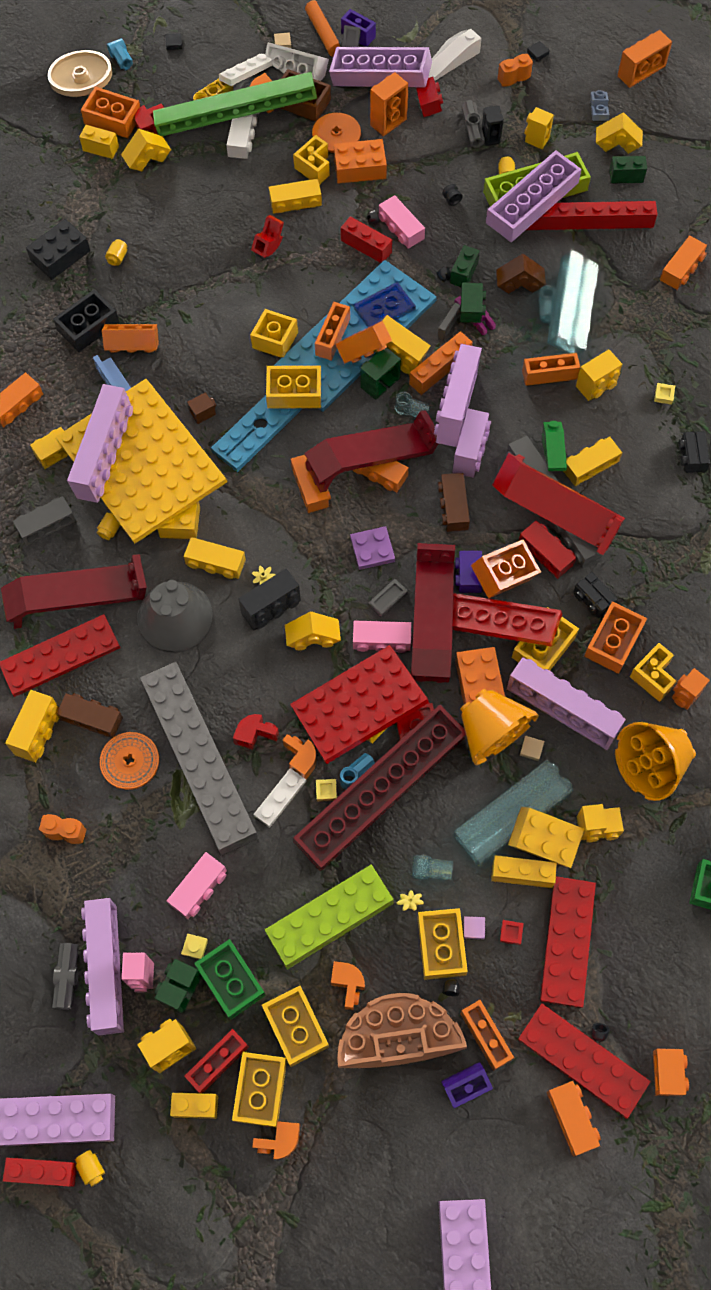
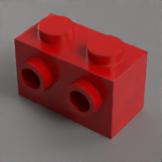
M434 76L429 77L426 87H416L423 117L442 112L441 104H444L442 95L438 94L441 92L439 83H435Z

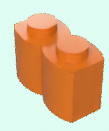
M521 54L514 59H507L499 64L498 80L503 87L511 86L517 81H525L531 77L533 61L528 54Z
M52 814L43 815L39 830L48 839H64L71 844L83 843L87 830L76 819H61Z

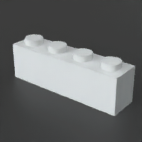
M259 113L232 119L227 141L228 157L248 158V153L252 151L251 139H254L255 136L254 127L257 126L256 115Z

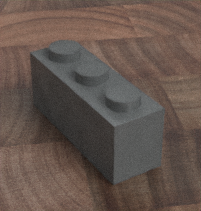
M62 496L51 500L50 503L35 508L25 515H20L13 522L25 545L28 546L76 522L65 498Z

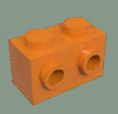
M694 668L687 676L684 674L678 680L677 685L673 688L675 693L672 699H674V702L679 707H684L688 710L701 695L710 680Z
M683 1049L654 1050L655 1096L686 1095V1091L689 1090V1080L685 1077V1068H687L688 1062Z

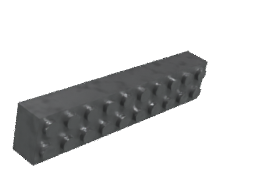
M177 662L140 677L221 856L258 839L256 830Z

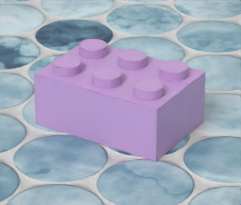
M473 409L467 410L455 452L453 473H463L464 476L474 478L475 471L479 472L481 458L484 455L485 444L490 432L491 421H488L489 413Z

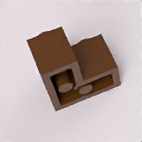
M524 254L496 269L497 286L508 294L521 286L532 293L546 286L545 269Z

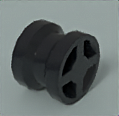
M450 184L442 191V195L447 199V203L450 206L458 204L463 198L456 184Z

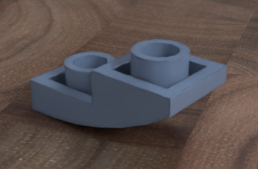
M602 90L591 92L592 121H609V99L607 92Z

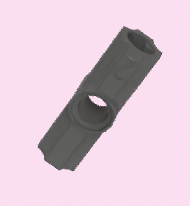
M468 100L462 104L466 125L465 131L468 134L470 146L480 148L485 142L480 123L481 117L478 114L476 103Z
M60 943L58 965L55 967L53 974V984L55 985L53 1009H72L74 986L78 982V944Z

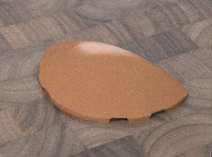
M389 994L368 1002L365 1008L350 1018L346 1024V1030L342 1039L339 1041L338 1068H373L413 1063L466 1049L467 1045L458 1023L454 1022L447 1014V1011L436 1002L421 999L419 995Z

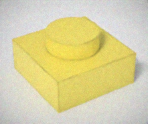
M657 383L654 402L672 405L675 386Z
M336 779L316 780L317 801H334L337 798Z
M187 934L181 954L201 959L204 956L208 939Z

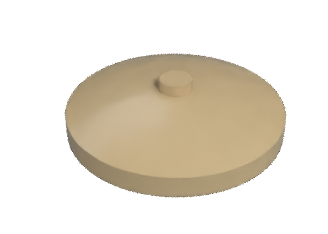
M90 50L68 53L58 58L48 70V79L52 89L61 95L70 97L89 95L94 87L102 89L112 77V67L109 59L99 52Z

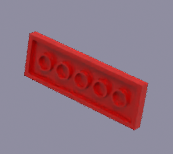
M453 593L452 630L552 646L562 617L561 610Z
M103 614L0 661V668L12 695L16 697L118 650L120 646Z
M556 876L552 891L541 1002L583 1008L596 886L594 882Z
M544 1004L539 1006L518 1038L521 1043L626 1119H628L651 1082Z

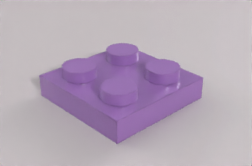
M386 526L350 534L359 570L395 562Z

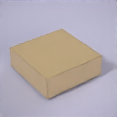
M290 33L274 34L275 44L291 48Z
M525 736L520 756L539 761L544 741Z

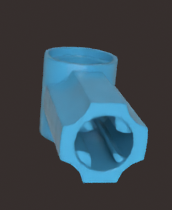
M120 38L107 43L110 56L115 58L120 68L124 70L130 69L133 61L127 52L123 39Z
M364 753L349 767L343 768L340 773L341 787L345 790L375 764L374 759L369 754ZM352 776L354 779L352 781H346L344 777Z

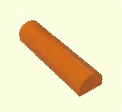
M312 0L305 6V11L329 55L334 57L336 47H340L339 41L316 0Z

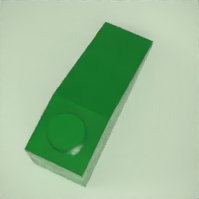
M543 422L542 444L548 471H567L562 422Z

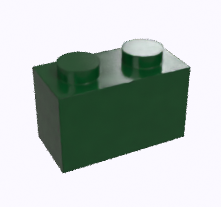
M613 156L609 169L610 182L644 183L647 172L646 156Z
M466 245L463 246L451 270L450 284L462 287V283L470 282L479 262L480 250Z
M462 283L460 322L481 323L482 316H485L486 305H483V301H486V291H483V283Z

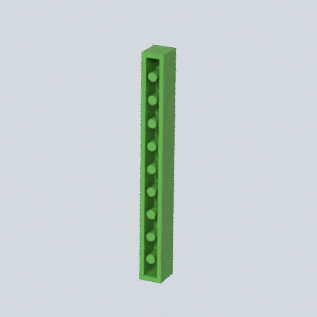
M307 72L153 110L158 135L165 136L317 99L312 73Z

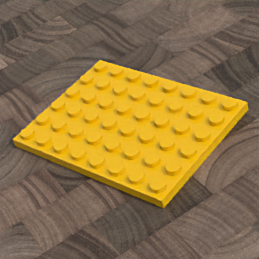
M147 379L126 391L131 406H133V413L128 418L127 430L123 432L120 448L117 449L115 463L111 465L110 477L104 485V494L102 497L100 496L134 544L227 483L221 471ZM92 414L56 436L57 441L73 462Z

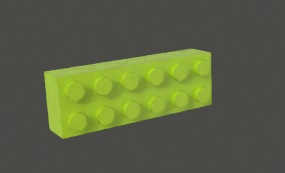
M576 152L564 156L581 168L579 183L562 198L588 191L591 176L579 153ZM541 163L485 178L483 193L490 207Z
M371 864L265 929V932L288 970L393 905V898Z

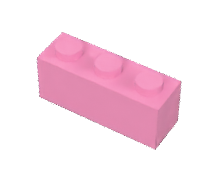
M395 195L379 204V219L385 222L389 230L408 249L424 240L425 227Z
M354 621L353 649L361 652L368 650L379 652L390 645L398 653L410 651L411 622Z
M205 852L167 899V903L186 919H189L191 916L194 917L201 908L199 905L203 900L207 901L214 891L212 889L217 883L221 884L227 875L225 874L227 872L225 866Z
M123 953L122 980L131 989H134V992H147V989H153V961L146 953Z

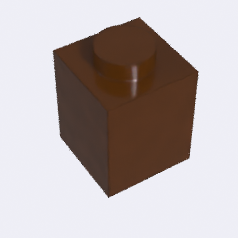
M206 392L187 402L189 412L197 424L216 415L215 407L217 405L212 397H208Z

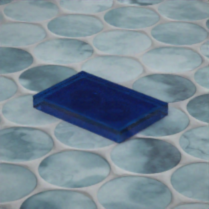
M396 282L353 304V308L366 326L370 327L381 322L386 315L397 320L416 310V305L400 284Z

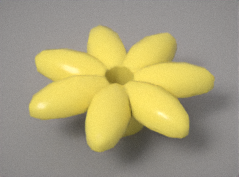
M259 566V572H252V575L256 577L253 583L260 582L262 584L275 576V574H269L271 567L264 571V568Z
M409 891L408 896L400 894L402 900L397 902L398 905H403V911L408 908L415 911L417 909L416 905L424 903L420 900L422 894L414 895L413 891Z

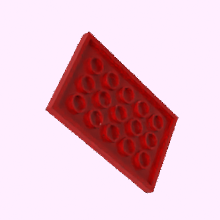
M389 645L290 705L324 761L328 764L425 706L429 701L393 648Z

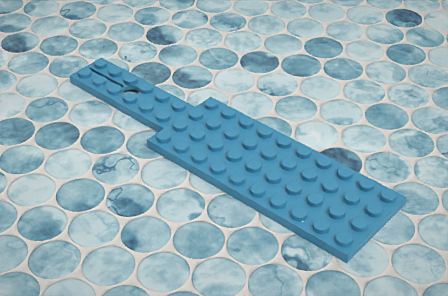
M384 260L340 302V304L350 306V321L341 340L381 322L386 315L408 329L437 301V296ZM327 315L293 346L284 358L282 357L273 365L321 366V408L318 409L322 412L361 375L360 368L362 364L374 356L372 354L365 358L362 355L361 360L355 363L349 361L345 364L338 349L332 361L315 356V341ZM265 395L211 447V452L238 472L303 408H267ZM257 419H265L268 424L265 428H256L254 422Z

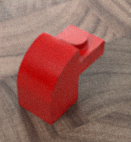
M162 103L146 109L143 105L136 111L135 122L137 130L141 129L157 134L153 110L164 108Z
M271 215L267 216L263 231L254 237L251 251L264 258L272 255L282 241L281 231L284 222Z
M253 714L239 722L233 736V741L235 745L253 750L258 736L277 741L279 731L276 725L265 722L264 724L262 715Z

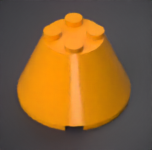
M481 690L476 695V700L472 703L467 702L460 708L473 763L480 765L486 762V758L492 753L494 756L500 753L531 727L528 723L532 719L535 722L539 715L535 711L493 690Z
M635 722L625 726L617 737V740H619L618 748L615 749L616 762L625 782L635 793L640 792L645 796V799L652 801L663 800L676 790L692 759L696 756V752L685 730L644 722Z

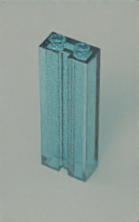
M570 250L561 257L547 343L567 354L577 353L579 355L586 350L599 265L589 259L583 260V256L574 250Z
M548 760L543 762L454 831L453 837L478 867L508 845L521 807H529L548 814L571 796L573 792L571 782L567 778H561L558 775L560 771L554 763H550Z

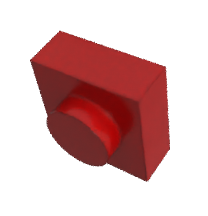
M503 920L500 942L521 945L524 923Z

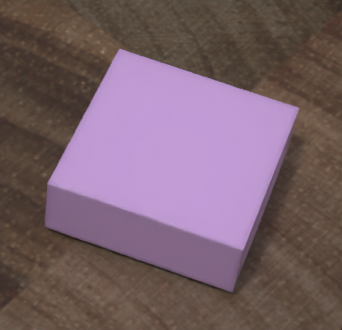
M464 916V939H485V917Z

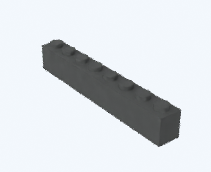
M528 436L508 444L506 456L508 453L514 456L520 454L525 457L523 462L526 465L558 481L552 471H548L547 464ZM553 523L555 531L562 536L564 545L574 553L575 561L580 563L582 568L602 558L603 555L596 552L598 550L596 546Z

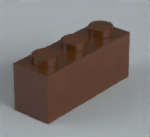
M463 473L442 474L441 482H438V493H442L440 509H444L442 525H446L447 532L469 530L470 519Z
M75 693L72 695L65 694L56 713L60 721L110 738L115 737L123 719L118 708L102 706L100 702L93 699L87 701L81 695Z

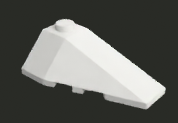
M468 29L449 38L432 58L428 78L434 76V80H437L479 54L481 37L472 29Z
M267 43L265 55L273 59L272 65L281 72L285 73L287 69L300 74L311 72L313 79L318 81L325 77L329 59L277 44Z

